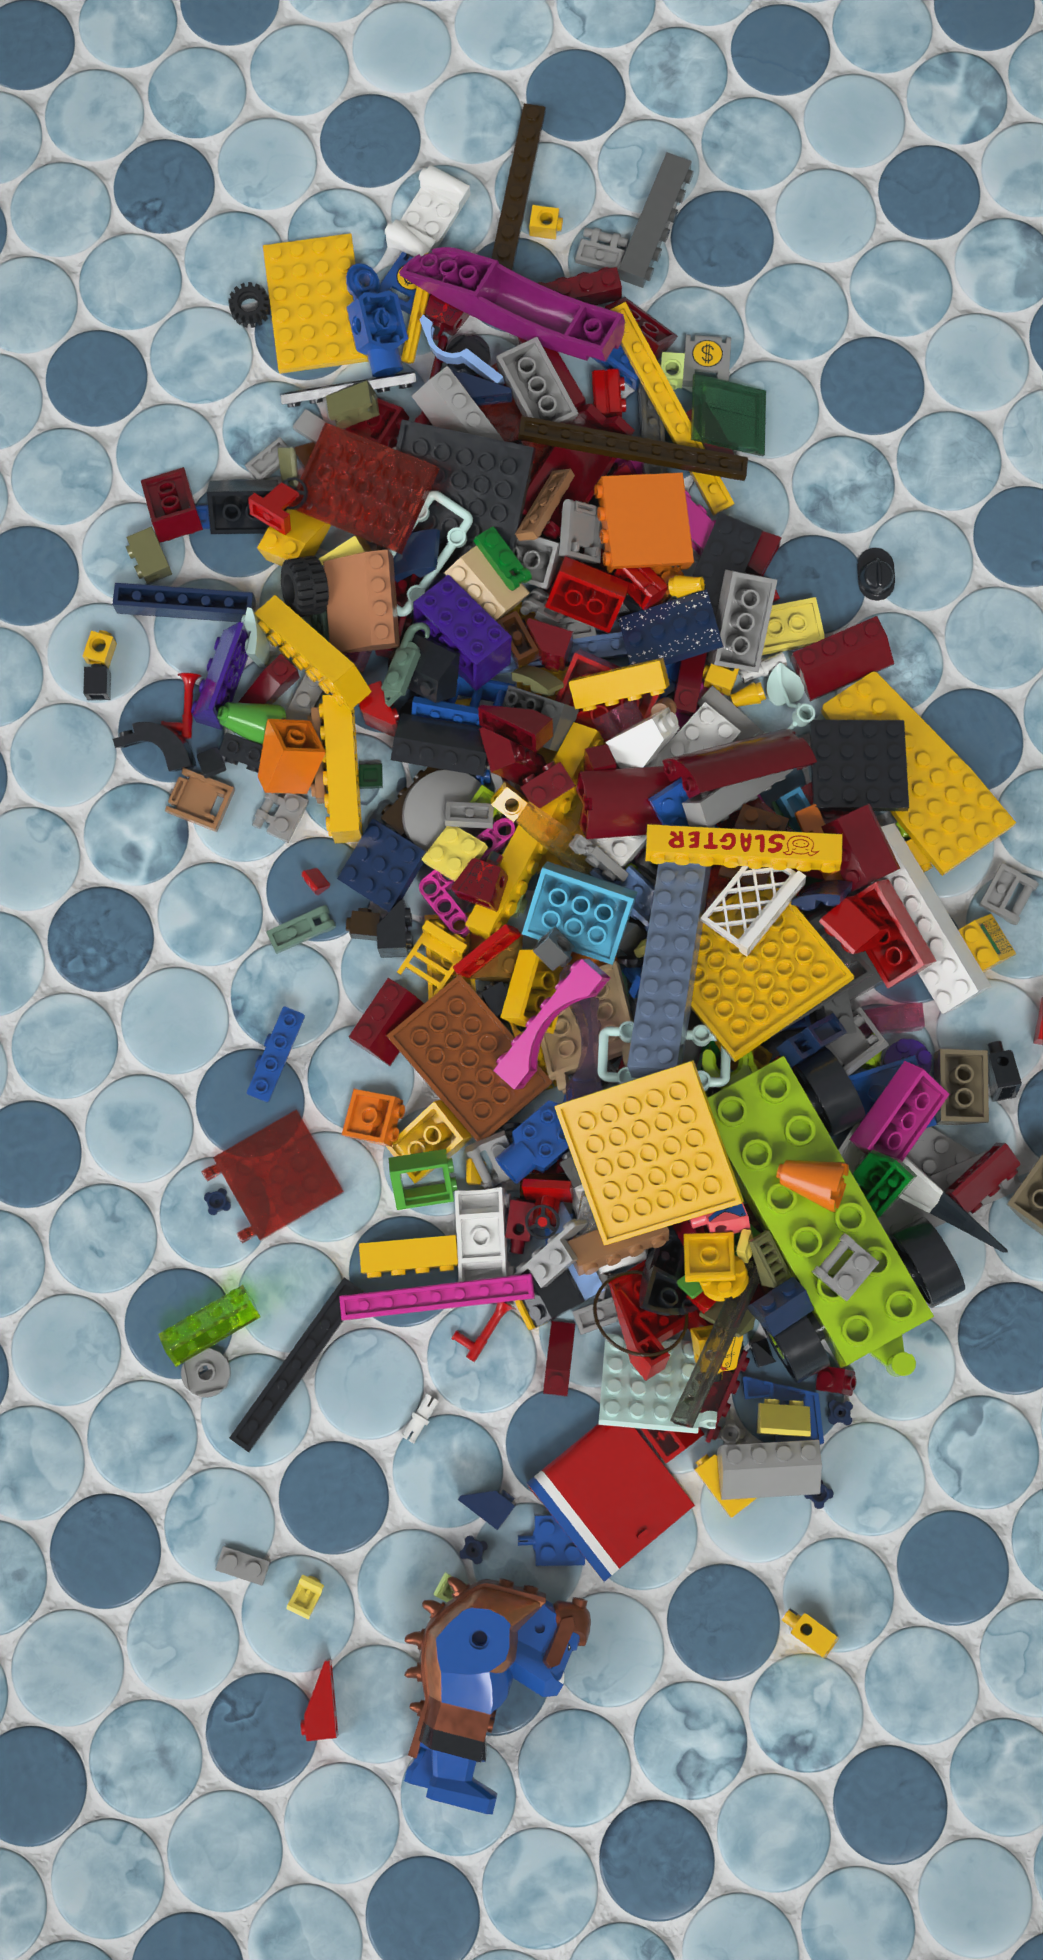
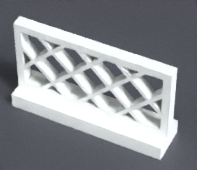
M742 866L702 915L700 921L738 947L739 952L747 957L805 885L806 875L799 870L797 872L791 868L775 870L770 867L748 870V866ZM783 871L789 875L785 882H774L773 872ZM770 873L771 884L757 885L756 874ZM753 875L754 886L740 887L742 876ZM772 889V899L760 901L758 890ZM755 891L757 902L743 903L741 892ZM738 893L740 904L726 905L725 897L728 894ZM758 907L759 915L756 918L745 919L744 908ZM741 909L742 920L728 921L727 910ZM724 911L725 922L715 923L709 917L713 912ZM743 925L744 933L737 939L730 934L729 926Z

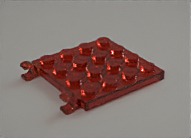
M297 1109L213 1157L216 1164L201 1171L207 1182L222 1173L251 1226L236 1233L242 1244L256 1235L262 1241L344 1193Z

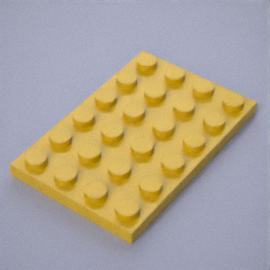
M352 234L263 245L279 374L369 362L368 356L356 350L346 308L354 301L346 285L348 269L356 264Z

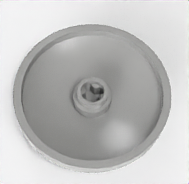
M449 770L432 772L416 782L408 792L402 809L403 828L408 840L428 851L447 827L445 826L446 801L470 803L481 787V783L467 773ZM459 827L474 837H477L487 829Z

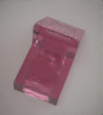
M635 700L627 701L596 717L592 722L603 740H606L643 721L644 718Z

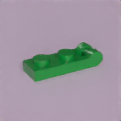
M494 526L475 537L474 543L509 590L514 591L520 586V583H526L532 579L530 571L523 567ZM511 571H514V573L516 574V576L511 575L510 572H511Z

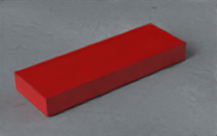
M503 925L454 965V971L458 975L470 978L521 936V933L513 926Z

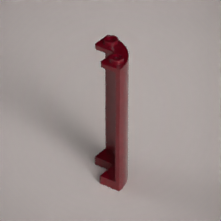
M591 403L579 406L577 409L578 416L570 423V425L630 436L635 431L621 416L606 418ZM553 446L529 483L521 523L552 471L571 468L575 476L542 531V534L550 540L560 539L563 502L566 499L588 504L595 494V485L602 476L607 475L617 458Z
M781 729L662 760L669 782L682 778L683 789L687 793L688 798H694L704 792L795 768L797 770L805 769L816 763L817 760L804 738H798L793 730Z
M663 766L580 771L576 791L583 804L579 825L585 838L598 839L647 835V824L662 825L648 799L674 783L669 782ZM721 821L717 823L718 828H720Z

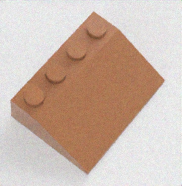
M388 549L369 551L323 561L329 588L327 615L330 643L341 653L399 648L400 640L392 553Z

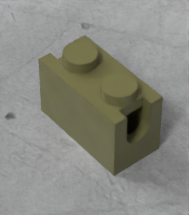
M368 381L326 396L329 418L331 421L335 420L338 430L380 415L376 392Z
M152 526L126 537L129 545L125 547L130 558H135L138 563L134 568L139 579L144 578L148 585L172 575Z

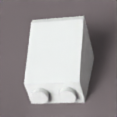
M667 707L622 730L608 740L606 744H608L619 768L648 767L680 728L678 726V719Z

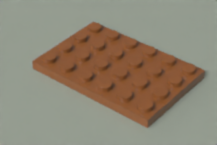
M461 975L454 978L386 1035L476 1142L492 1136L553 1084L551 1079L538 1065L536 1073L523 1089L514 1090L493 1071L498 1065L497 1060L505 1052L508 1053L511 1049L514 1036Z

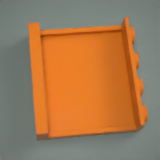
M683 473L602 476L595 485L594 493L595 498L599 499L597 518L602 524L600 541L602 544L604 543L603 564L607 566V572L612 573L614 569L678 565L679 570L689 569L694 563Z

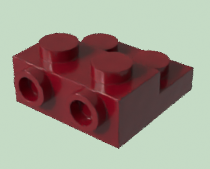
M377 398L380 415L351 425L344 432L347 436L364 442L368 448L381 453L396 446L401 421H409L410 417L402 407Z

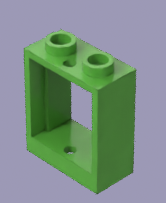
M446 1149L389 1158V1172L397 1210L454 1202L453 1192L458 1191L456 1177H451L450 1173L454 1172L453 1159L447 1157ZM443 1168L445 1183L404 1189L402 1173Z

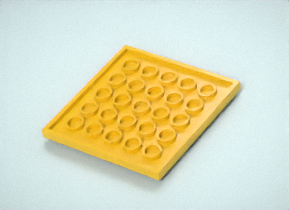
M770 876L768 878L767 884H771ZM772 889L758 890L760 901L772 899ZM755 891L741 892L743 903L757 902ZM738 893L726 900V905L740 904ZM790 902L747 957L739 952L738 947L703 923L691 1008L731 1059L736 1062L854 980V975L795 905H791ZM758 907L744 908L745 919L756 918L759 915ZM741 909L727 910L728 921L742 920ZM724 911L713 912L709 919L715 923L725 922ZM743 925L729 926L730 934L737 939L744 933Z
M694 1060L554 1106L604 1246L744 1202Z

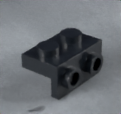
M225 733L218 754L224 756V761L235 765L241 762L247 765L246 769L258 773L263 745L230 733Z

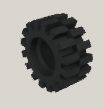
M248 282L247 287L242 283L241 289L236 286L234 288L235 293L231 291V299L229 298L228 300L233 319L239 325L243 323V327L246 328L248 324L251 325V328L255 327L254 323H258L259 326L262 325L261 320L263 319L266 322L268 319L267 315H270L271 312L269 297L263 287L260 289V285L257 283L254 287L252 282ZM247 299H255L258 302V307L250 312L244 311L241 305Z

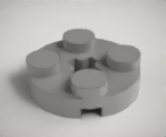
M201 1348L192 1352L181 1369V1378L184 1386L192 1394L204 1398L220 1394L227 1388L231 1377V1367L227 1358L221 1352L211 1348ZM204 1366L213 1371L208 1380L204 1376L200 1377V1372L203 1371Z

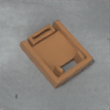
M183 768L181 773L189 777V780L182 777L178 778L168 800L169 804L177 808L174 809L166 806L165 812L217 832L235 792L234 787L211 778H205L201 774ZM219 796L224 799L215 817L210 813Z

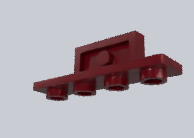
M742 1351L733 1373L730 1371L722 1372L721 1381H709L707 1378L708 1374L703 1379L700 1390L699 1412H717L716 1428L709 1429L704 1440L707 1443H710L711 1439L716 1441L720 1433L719 1420L721 1416L726 1418L731 1406L730 1403H727L730 1394L735 1395L741 1381L737 1380L740 1371L745 1372L749 1364L750 1358L746 1357L748 1351Z

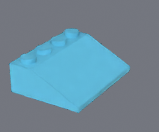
M547 861L542 867L522 934L539 940L552 928L556 927L575 946L573 952L613 965L638 892Z

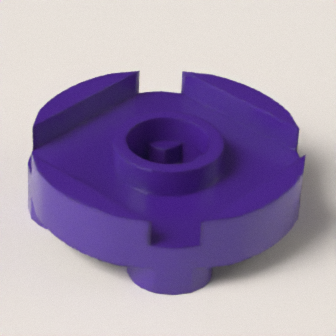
M900 1039L887 1049L883 1058V1065L916 1055L919 1067L929 1074L932 1067V1055L919 1041Z

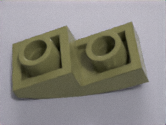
M525 665L511 672L513 681L523 682V685H530L532 693H539L544 697L552 696L555 694V691L564 687L563 682L553 674L535 666Z

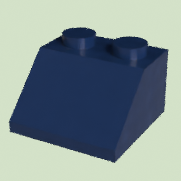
M794 1277L789 1278L747 1306L748 1311L773 1337L814 1310L806 1289Z
M504 1489L501 1493L495 1490L461 1495L458 1498V1501L496 1530L502 1526L516 1507L513 1503L515 1498Z

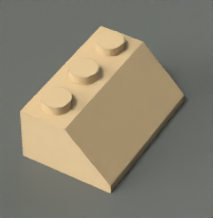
M477 546L461 556L444 572L446 576L449 575L495 621L505 617L530 594L522 583L514 591L509 590Z

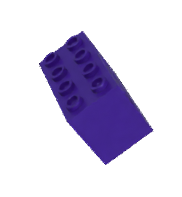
M449 575L413 602L414 624L417 622L427 624L430 628V639L460 653L458 674L475 691L511 664L512 636ZM421 629L417 631L418 633L425 636L424 630Z

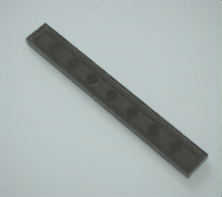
M753 1255L748 1263H744L748 1270V1285L738 1297L733 1298L731 1296L726 1298L670 1419L674 1424L693 1428L760 1282Z

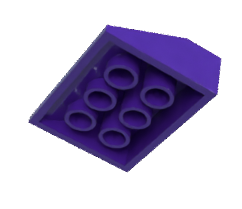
M238 622L223 630L221 637L216 639L214 658H210L208 661L206 680L203 679L199 687L201 694L198 701H194L191 710L197 723L220 730L224 727L220 724V719L217 717L218 710L226 702L233 701L249 657L245 651V642L249 636L244 623Z

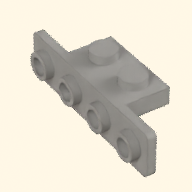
M572 1219L563 1226L564 1230L560 1234L557 1233L547 1240L548 1244L534 1251L531 1254L533 1258L529 1261H525L517 1266V1272L512 1276L532 1274L541 1288L547 1287L578 1260L567 1241L588 1224L586 1219L578 1221Z

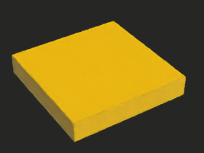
M734 1232L684 1234L685 1282L736 1280Z

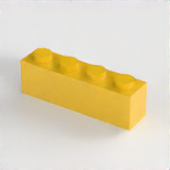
M663 658L577 677L569 681L575 709L582 708L583 712L596 709V705L605 703V706L618 704V699L628 698V701L642 698L641 694L650 692L651 696L665 693L664 689L670 685Z
M456 1235L359 1243L361 1273L367 1274V1278L382 1277L381 1273L391 1272V1276L406 1275L408 1270H415L416 1274L430 1273L431 1268H439L440 1272L454 1271V1266H458Z

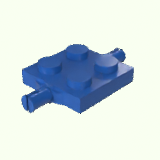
M535 1515L533 1535H518V1540H528L518 1541V1546L533 1545L536 1566L585 1565V1557L552 1515Z

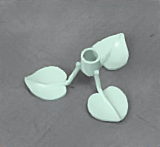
M779 663L768 677L766 694L768 699L776 706H782L787 703L788 707L796 708L792 714L793 723L787 729L792 730L796 726L804 727L812 720H826L822 714L815 719V710L809 704H793L802 698L804 685L796 673L788 669L783 663Z

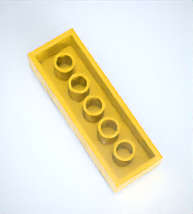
M276 595L255 612L259 620L258 625L265 634L268 633L266 638L275 648L279 646L280 652L287 659L293 658L292 662L300 671L305 669L306 675L313 682L318 681V685L326 694L331 692L333 694L331 695L339 706L344 704L348 709L352 710L372 692L355 664Z
M322 695L323 703H319V715L324 726H320L321 740H323V746H326L324 748L326 753L322 762L325 769H327V771H323V782L326 786V792L328 791V794H324V801L327 813L330 814V817H326V829L329 837H333L335 844L359 842L363 833L355 709L350 710L344 704L339 706L331 695Z

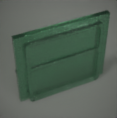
M696 373L693 374L691 440L763 457L765 455L766 391Z

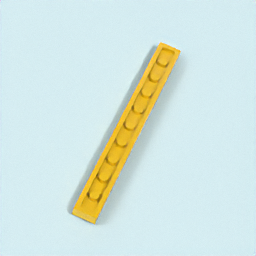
M626 302L610 309L624 315L625 329L620 345L673 443L705 449ZM689 471L713 516L735 504L721 477Z

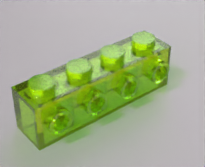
M241 1285L216 1301L209 1303L199 1311L188 1315L175 1325L166 1328L158 1335L166 1354L175 1367L259 1319L261 1316L253 1299L245 1287Z

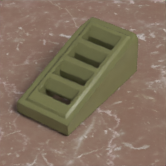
M769 1230L763 1231L749 1241L762 1286L775 1288L790 1278L789 1270ZM765 1243V1247L761 1249L760 1246Z

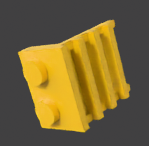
M427 920L422 927V935L397 973L402 975L407 968L437 988L433 993L434 996L451 979L454 973L453 966L466 956L468 948L465 944L466 940L455 933L452 936L445 932L446 928L439 922L434 921L431 923ZM420 946H425L453 964L449 971L417 952ZM416 957L444 975L445 977L441 983L411 965L410 961L412 958Z

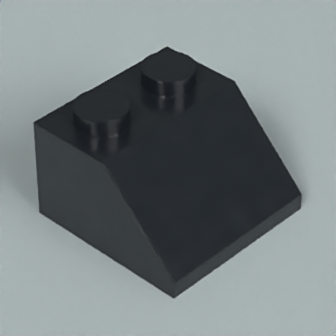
M568 1268L544 1288H541L533 1277L535 1299L522 1300L535 1328L556 1319L585 1301Z

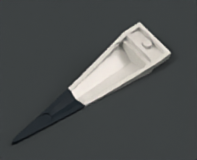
M862 1121L854 1125L839 1149L845 1163H848L852 1174L868 1156L849 1140ZM905 1157L903 1163L910 1167L917 1177L899 1198L1003 1253L1008 1252L999 1241L909 1158Z

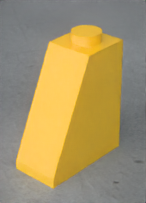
M705 1454L695 1462L698 1467L694 1471L730 1518L757 1499L721 1500L717 1456L714 1454L709 1457L708 1454Z

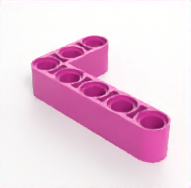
M501 818L493 824V829L487 828L476 837L482 842L488 840L493 843L491 849L486 850L480 860L486 862L491 851L498 853L508 845L516 830L514 823L510 819ZM503 826H508L512 830L509 835L503 836L499 834V829ZM433 870L421 880L419 890L425 901L452 934L455 933L464 938L470 933L467 926L461 931L453 929L456 921L462 920L466 922L468 920L464 912L448 894V891L451 890L455 882L451 879H444L443 874ZM427 885H436V891L433 894H426L424 890ZM444 902H448L451 904V909L445 913L440 912L439 906Z

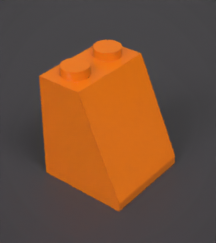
M267 720L258 771V779L265 793H308L326 753L311 721Z

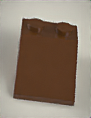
M743 804L734 829L787 832L789 818ZM721 865L718 876L732 880L742 866L728 868ZM770 873L756 874L757 885L767 884ZM753 875L742 876L740 884L754 886Z

